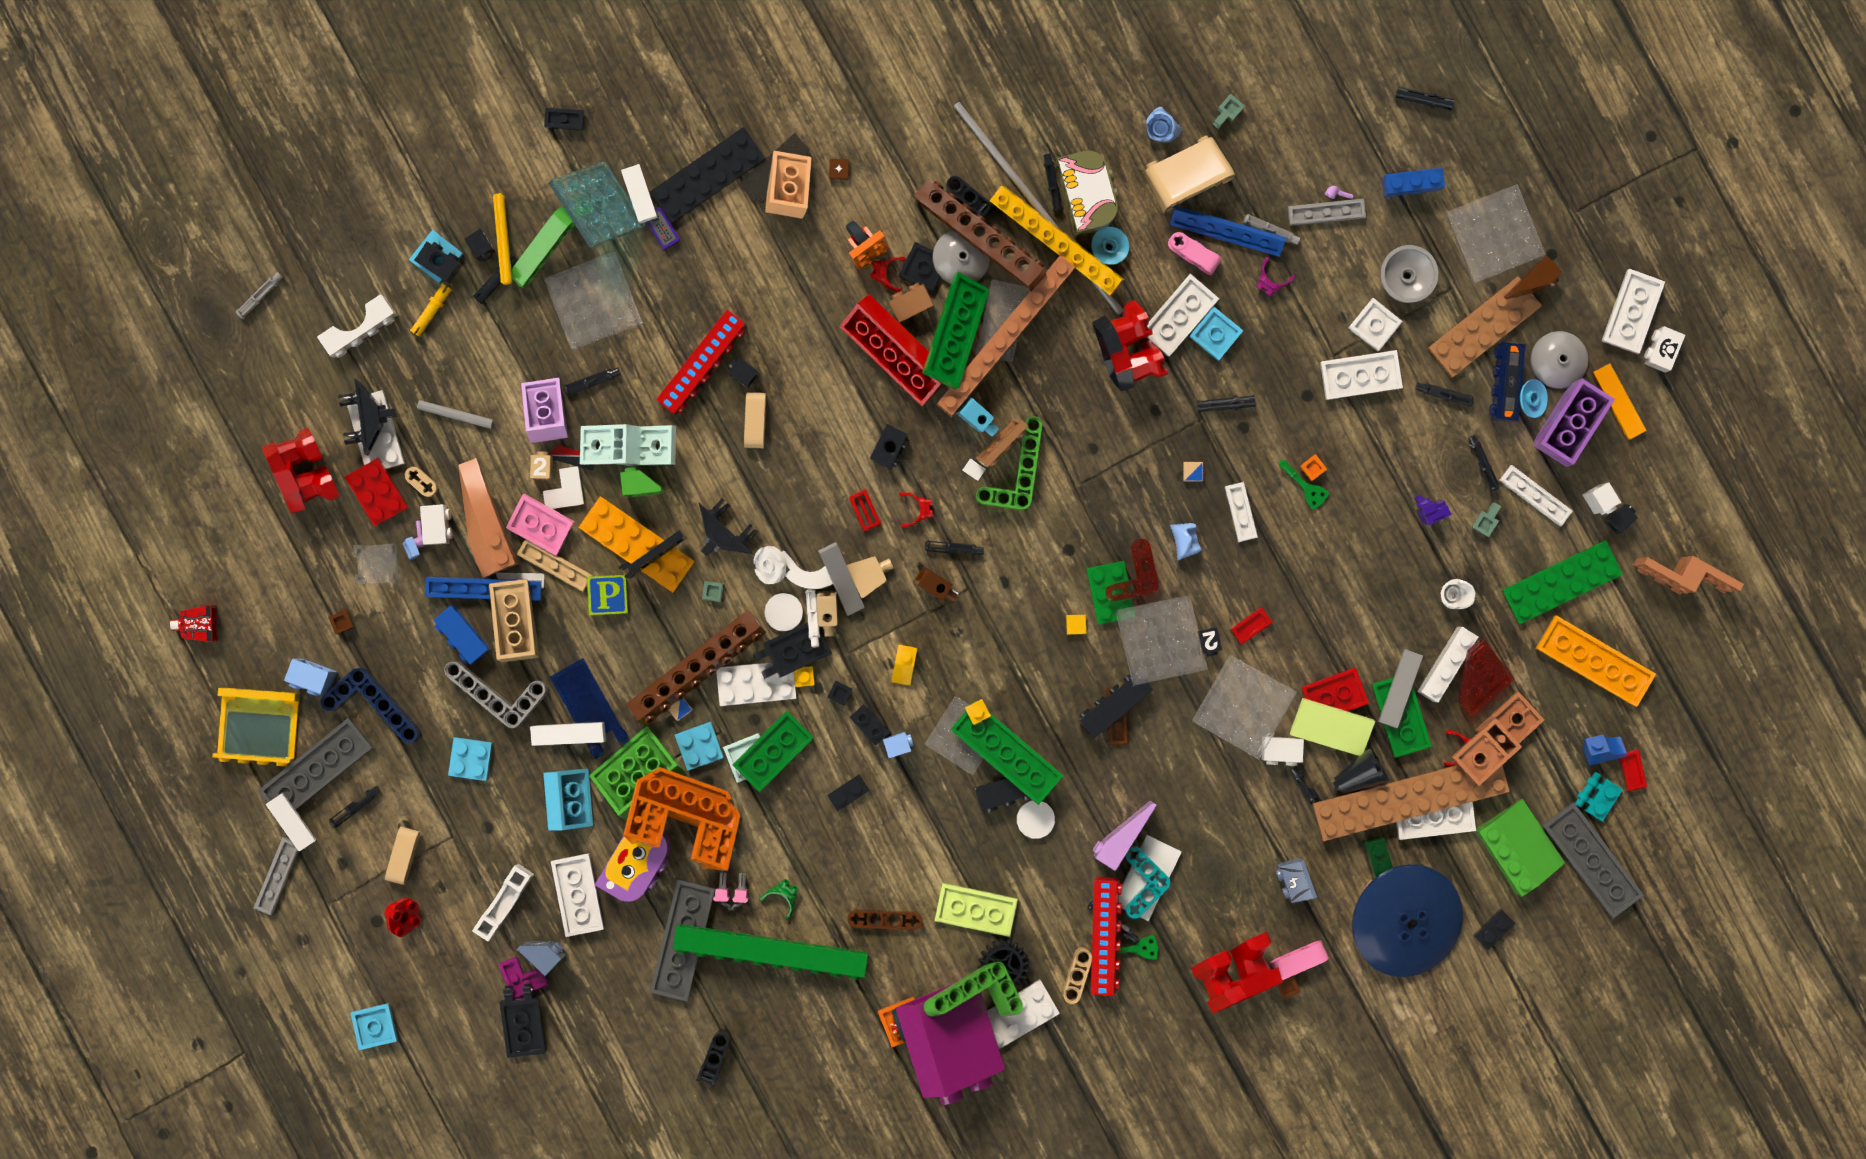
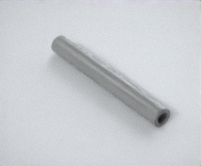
M419 400L417 405L418 410L492 429L494 424L493 419Z

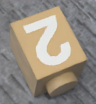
M536 452V455H531L530 478L552 480L553 457L548 455V452Z

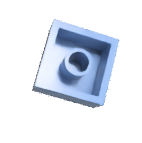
M292 659L284 681L289 682L290 687L308 689L307 693L323 696L333 687L338 672L305 659Z

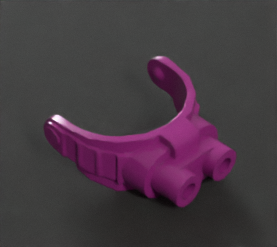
M1266 257L1261 266V276L1258 279L1259 283L1256 288L1261 291L1264 289L1266 291L1265 294L1272 297L1274 292L1277 293L1280 288L1287 286L1293 281L1295 275L1290 276L1289 281L1284 284L1271 282L1264 270L1266 262L1269 261V257Z

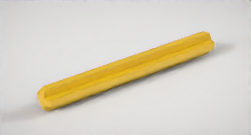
M499 193L493 195L500 278L501 283L507 285L512 283L505 198L503 194Z

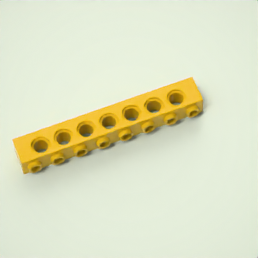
M1001 185L991 198L990 202L1059 256L1061 255L1109 295H1113L1124 281L1121 276L1098 260L1007 187Z

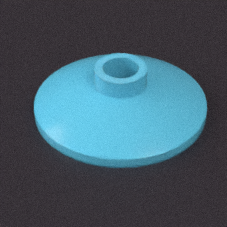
M1107 227L1097 231L1091 242L1092 253L1104 264H1118L1128 254V238L1120 229L1115 227ZM1106 245H1111L1112 250H1107Z
M1532 379L1527 381L1522 387L1520 403L1522 410L1527 416L1537 418L1544 413L1547 407L1548 395L1544 384L1539 380Z

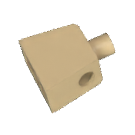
M875 556L847 565L862 599L887 582L884 573L894 569L890 559L878 563Z
M818 591L817 593L818 626H823V636H834V626H838L836 591ZM825 614H830L831 618H826Z

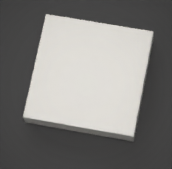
M1372 298L1348 328L1378 352L1403 321L1376 299Z

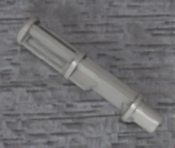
M1247 214L1243 220V224L1249 227L1286 237V243L1291 242L1297 245L1300 237L1293 235L1292 232L1250 214Z
M277 272L273 277H269L236 310L238 317L245 319L260 304L265 295L274 286H278V282L283 276Z

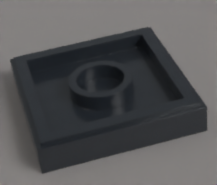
M915 242L898 277L912 284H924L927 291L933 293L940 279V275L936 272L933 265V250Z

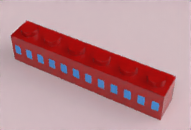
M726 310L656 400L675 416L678 413L681 414L687 407L686 402L698 394L699 390L697 388L701 383L705 384L711 377L709 373L712 369H717L723 361L721 359L725 353L729 354L735 346L733 344L737 338L741 339L746 333V324L729 310Z
M1097 876L1094 879L1091 995L1114 996L1116 991L1120 989V979H1117V971L1120 972L1121 960H1117L1118 952H1121V941H1118V933L1121 934L1122 922H1119V914H1122V903H1119V895H1122L1123 884H1120V878Z

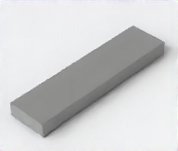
M1364 199L1287 207L1289 226L1366 218Z
M835 542L819 550V554L847 616L865 608L837 543Z
M1406 649L1403 650L1378 722L1398 728L1423 655Z
M282 837L253 908L271 916L276 909L299 853L290 838Z

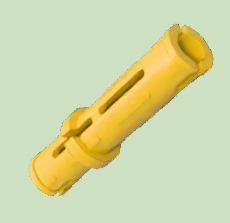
M443 283L441 284L434 297L431 296L429 299L431 300L417 322L410 329L411 332L415 333L420 327L416 335L421 337L439 308L444 306L443 302L452 291L451 288L448 287L443 293L447 286Z

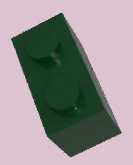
M1376 837L1362 842L1373 879L1393 868L1385 838Z

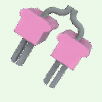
M720 872L719 888H716L713 900L721 901V904L727 906L728 910H734L742 902L746 903L749 900L748 889L745 887L746 874L743 873V882L742 873L739 874L738 889L736 888L735 896L732 899L734 902L739 903L731 907L729 904L724 903L730 899L728 895L729 888H726L727 873L724 872L723 876V872Z

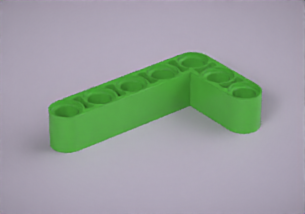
M580 201L557 209L511 269L512 279L521 288H525L537 275L568 232L584 226L592 218L593 214Z
M1029 417L1025 422L1028 425L1030 421H1036L1039 428L1035 431L1030 430L1029 427L1025 429L1026 433L1022 439L1015 491L991 487L979 488L976 493V500L979 504L1014 510H1026L1031 505L1042 431V422L1038 417ZM1033 440L1036 443V447L1029 450L1026 448L1025 442ZM1031 459L1033 467L1030 469L1025 468L1022 463L1023 460ZM1023 477L1030 480L1031 484L1027 488L1020 485V479ZM987 491L990 494V499L982 501L979 498V493ZM1000 494L1008 495L1009 501L1006 504L999 502L998 496ZM1020 496H1024L1028 500V504L1024 507L1019 506L1017 503V499Z
M995 962L982 966L926 1000L924 1011L932 1017L945 1014L988 988L999 1013L1003 1017L1020 1014L1023 1010V1003L1004 964Z

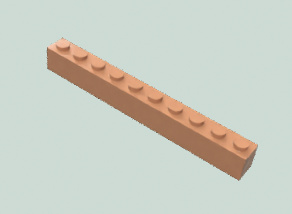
M1061 255L1047 270L1046 276L1032 292L1028 293L964 370L959 388L956 390L949 388L937 403L939 408L951 418L1072 274L1075 267Z

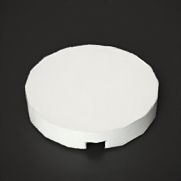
M766 546L760 548L755 553L753 561L756 569L754 570L762 582L765 584H775L785 577L786 561L779 549L774 546Z
M781 593L774 595L765 606L766 621L771 627L779 631L794 629L799 625L803 616L801 603L791 594Z
M1031 800L1022 805L1017 813V825L1020 831L1030 838L1047 836L1055 824V815L1052 808L1045 802L1037 805Z

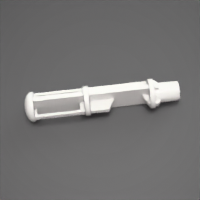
M808 589L805 591L809 638L811 640V647L815 648L819 647L820 638L817 615V591L815 589Z

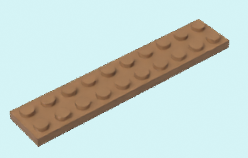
M1484 758L1475 760V762L1481 764L1484 762ZM1459 765L1312 803L1322 841H1327L1510 791L1503 765L1480 786H1477Z

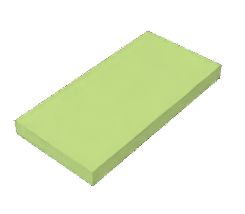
M1302 698L1290 735L1360 756L1364 753L1375 720Z
M942 883L935 921L1010 937L1018 899Z

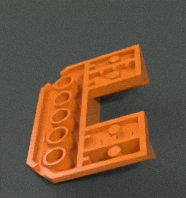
M660 767L637 780L623 836L631 844L640 842L658 848L661 844L667 817L698 827L691 860L701 863V868L727 871L738 829L740 813L734 808L728 791Z

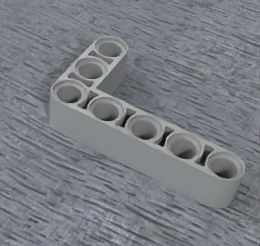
M449 662L444 669L445 675L509 728L521 726L548 693V685L545 682L534 681L512 705L461 662ZM453 665H457L459 668L457 675L451 673ZM468 677H471L474 681L471 688L465 684ZM537 684H540L543 688V692L540 695L534 692V687ZM483 689L487 690L489 694L486 700L480 697V692ZM524 699L530 701V708L528 710L522 707ZM498 701L503 704L501 712L495 710V704ZM510 715H517L518 722L516 724L510 722Z

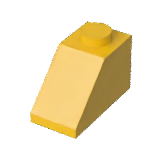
M898 645L892 676L893 683L911 685L917 648Z

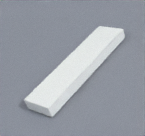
M1513 465L1509 466L1499 480L1559 526H1562L1573 512V510Z
M604 722L530 726L532 746L606 741Z

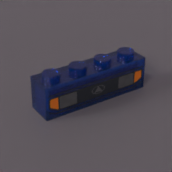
M1502 342L1495 348L1494 357L1497 358V363L1493 368L1495 385H1492L1491 396H1493V404H1490L1489 415H1492L1491 420L1504 422L1519 421L1526 344Z

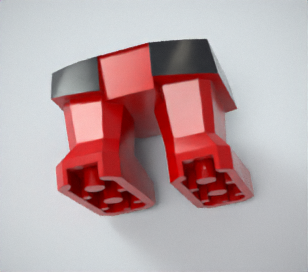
M1135 300L1124 305L1123 317L1109 320L1104 315L1092 322L1109 377L1120 391L1134 388V382L1147 376L1153 375L1160 378L1168 375V370L1163 367L1165 365L1164 356L1151 340L1142 342L1138 347V353L1130 355L1128 353V346L1140 339L1153 335L1152 329L1147 327L1149 325L1147 313Z

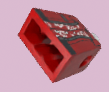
M206 605L181 611L180 619H171V631H181V638L218 642L216 605Z

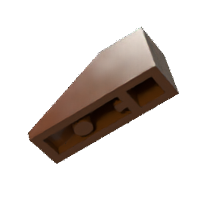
M1545 256L1504 298L1507 300L1539 292L1548 286L1552 288L1559 281L1557 277L1562 271L1548 256Z

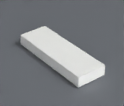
M640 165L621 170L639 224L658 218Z
M1244 482L1225 486L1238 542L1258 538Z
M281 793L266 804L298 851L316 841V838L284 793Z

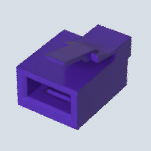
M1421 495L1414 498L1418 502L1416 504L1419 507L1417 513L1422 524L1432 525L1443 518L1451 516L1445 501L1436 500L1432 502L1429 498L1425 499Z

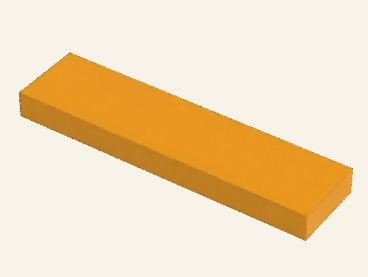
M1609 363L1592 372L1600 390L1615 399L1610 408L1627 440L1647 431L1611 364Z

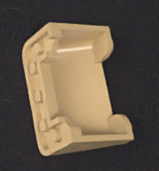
M1204 136L1197 140V144L1158 163L1153 161L1146 165L1147 169L1143 173L1163 213L1172 210V207L1205 190L1220 185L1221 181L1223 184L1231 181L1235 176L1232 167L1213 137L1208 138V136Z

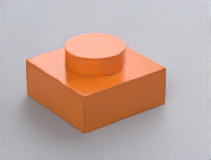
M1316 454L1299 466L1310 481H1313L1327 470Z

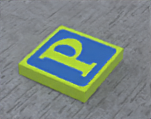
M625 575L587 577L589 615L628 613Z

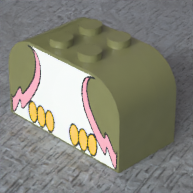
M1089 150L1057 158L1055 167L1075 239L1095 234L1097 231L1110 227L1117 213V199H1119L1117 188H1113V172L1111 169L1108 170L1105 159L1099 153Z

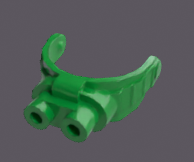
M783 879L781 883L766 891L760 897V902L769 894L783 896L790 906L789 914L785 918L788 920L794 910L796 893L799 888L795 885H789L790 882L787 879Z

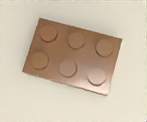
M1014 418L975 459L986 467L995 465L999 460L998 456L1002 452H1007L1013 446L1012 442L1016 438H1021L1026 433L1025 429L1028 425L1023 420Z

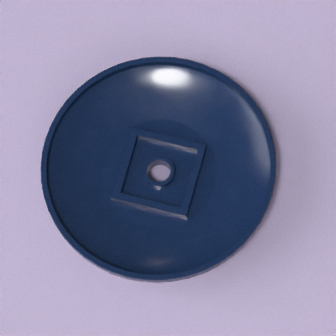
M1408 864L1391 868L1372 880L1361 893L1356 903L1352 919V933L1355 945L1364 960L1384 974L1396 977H1409L1424 973L1443 961L1455 946L1463 921L1461 900L1454 885L1444 875L1430 867ZM1415 919V925L1408 928V922Z

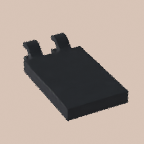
M679 530L633 563L621 564L619 569L624 571L628 568L629 573L624 577L631 579L636 573L686 540L687 536L683 531Z
M808 623L764 642L765 649L753 654L756 662L767 656L772 661L773 666L761 672L764 679L776 673L779 678L784 677L831 655L832 652L820 627L819 647H811Z
M524 983V987H522L524 998L514 999L513 985H505V989H503L505 1000H500L499 1004L507 1058L546 1054L539 996L533 997L532 983Z

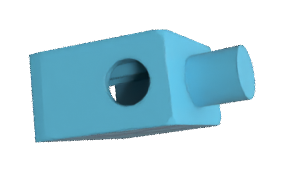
M968 398L956 412L958 416L978 432L985 431L992 437L999 429L992 423L994 417L973 398ZM979 416L983 418L981 423L978 422Z

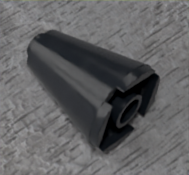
M1370 748L1336 775L1333 785L1338 793L1347 794L1386 784L1389 782V779L1377 755Z

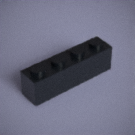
M1133 672L1129 673L1124 678L1125 682L1122 685L1116 684L1109 690L1111 693L1106 698L1100 697L1094 702L1096 706L1093 709L1089 710L1087 708L1079 715L1081 718L1078 722L1092 739L1096 738L1153 691V688L1140 672L1135 674Z
M1006 777L974 788L982 811L986 810L987 813L997 810V806L1002 804L1005 807L1016 803L1015 800L1022 798L1023 801L1030 799Z

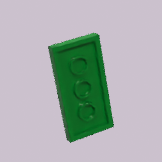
M1394 677L1371 684L1380 715ZM1412 686L1398 728L1383 724L1394 758L1432 747L1414 687Z
M786 710L732 766L760 792L814 737Z

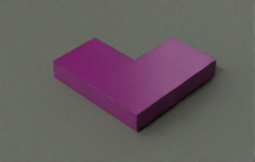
M517 956L498 964L506 985H513L514 999L523 996L522 987H524V983H532L533 991L549 985L547 977L538 969L524 974Z

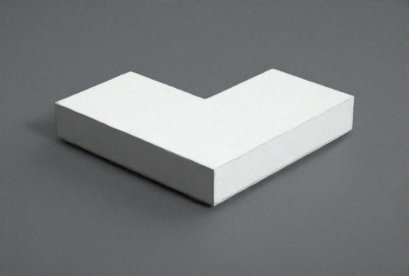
M579 467L559 469L562 488L543 491L545 505L551 509L584 505Z

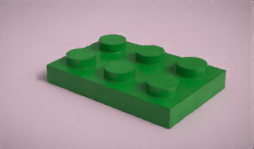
M1124 561L1086 568L1097 625L1136 617Z

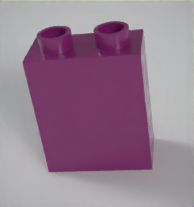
M953 984L896 1007L923 1098L939 1097L941 1105L951 1104L963 1099L962 1089L970 1086L971 1091H978L992 1086L991 1076L1005 1070L981 992L945 1014L932 1017L925 1013V1001Z

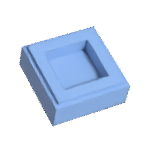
M413 537L405 539L403 546L409 559L417 558L419 551Z

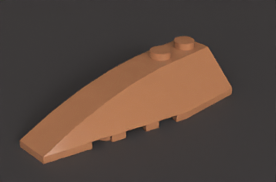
M477 458L458 465L468 541L482 578L519 565Z

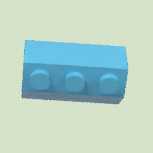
M589 769L544 773L548 831L593 826Z

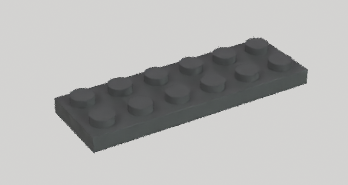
M347 718L258 791L267 803L281 793H284L294 809L297 810L374 747L351 718Z
M1574 802L1542 824L1543 828L1611 918H1615L1644 896Z
M681 879L677 880L650 993L688 1001L699 956H696L694 952L679 954L673 949L676 925L683 924L706 928L716 888Z

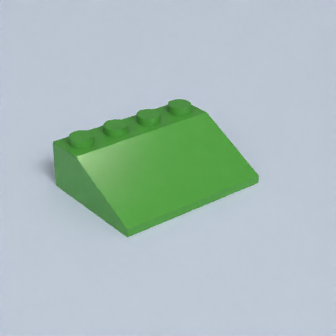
M646 726L590 774L589 777L617 815L627 822L638 779L660 767L684 775L686 771L653 731Z
M1520 799L1476 828L1477 836L1514 892L1521 897L1538 887L1565 864L1523 799Z

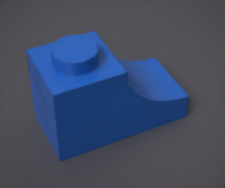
M1603 734L1584 740L1582 750L1589 766L1626 757L1627 755L1620 736L1607 738Z

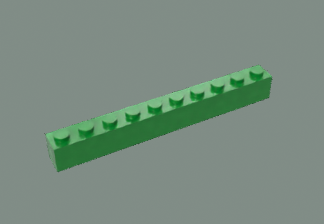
M683 924L676 925L673 949L679 954L694 952L699 957H707L708 954L714 955L715 959L726 960V957L734 958V961L739 963H745V960L753 961L754 965L764 966L765 963L772 964V967L783 969L784 966H789L794 971L809 969L814 974H822L823 971L829 972V975L834 977H841V974L849 975L848 978L860 980V977H865L868 953L865 951Z

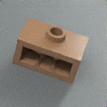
M919 283L908 287L910 291L904 294L900 291L891 296L892 300L889 303L899 322L934 305L924 284L919 285Z

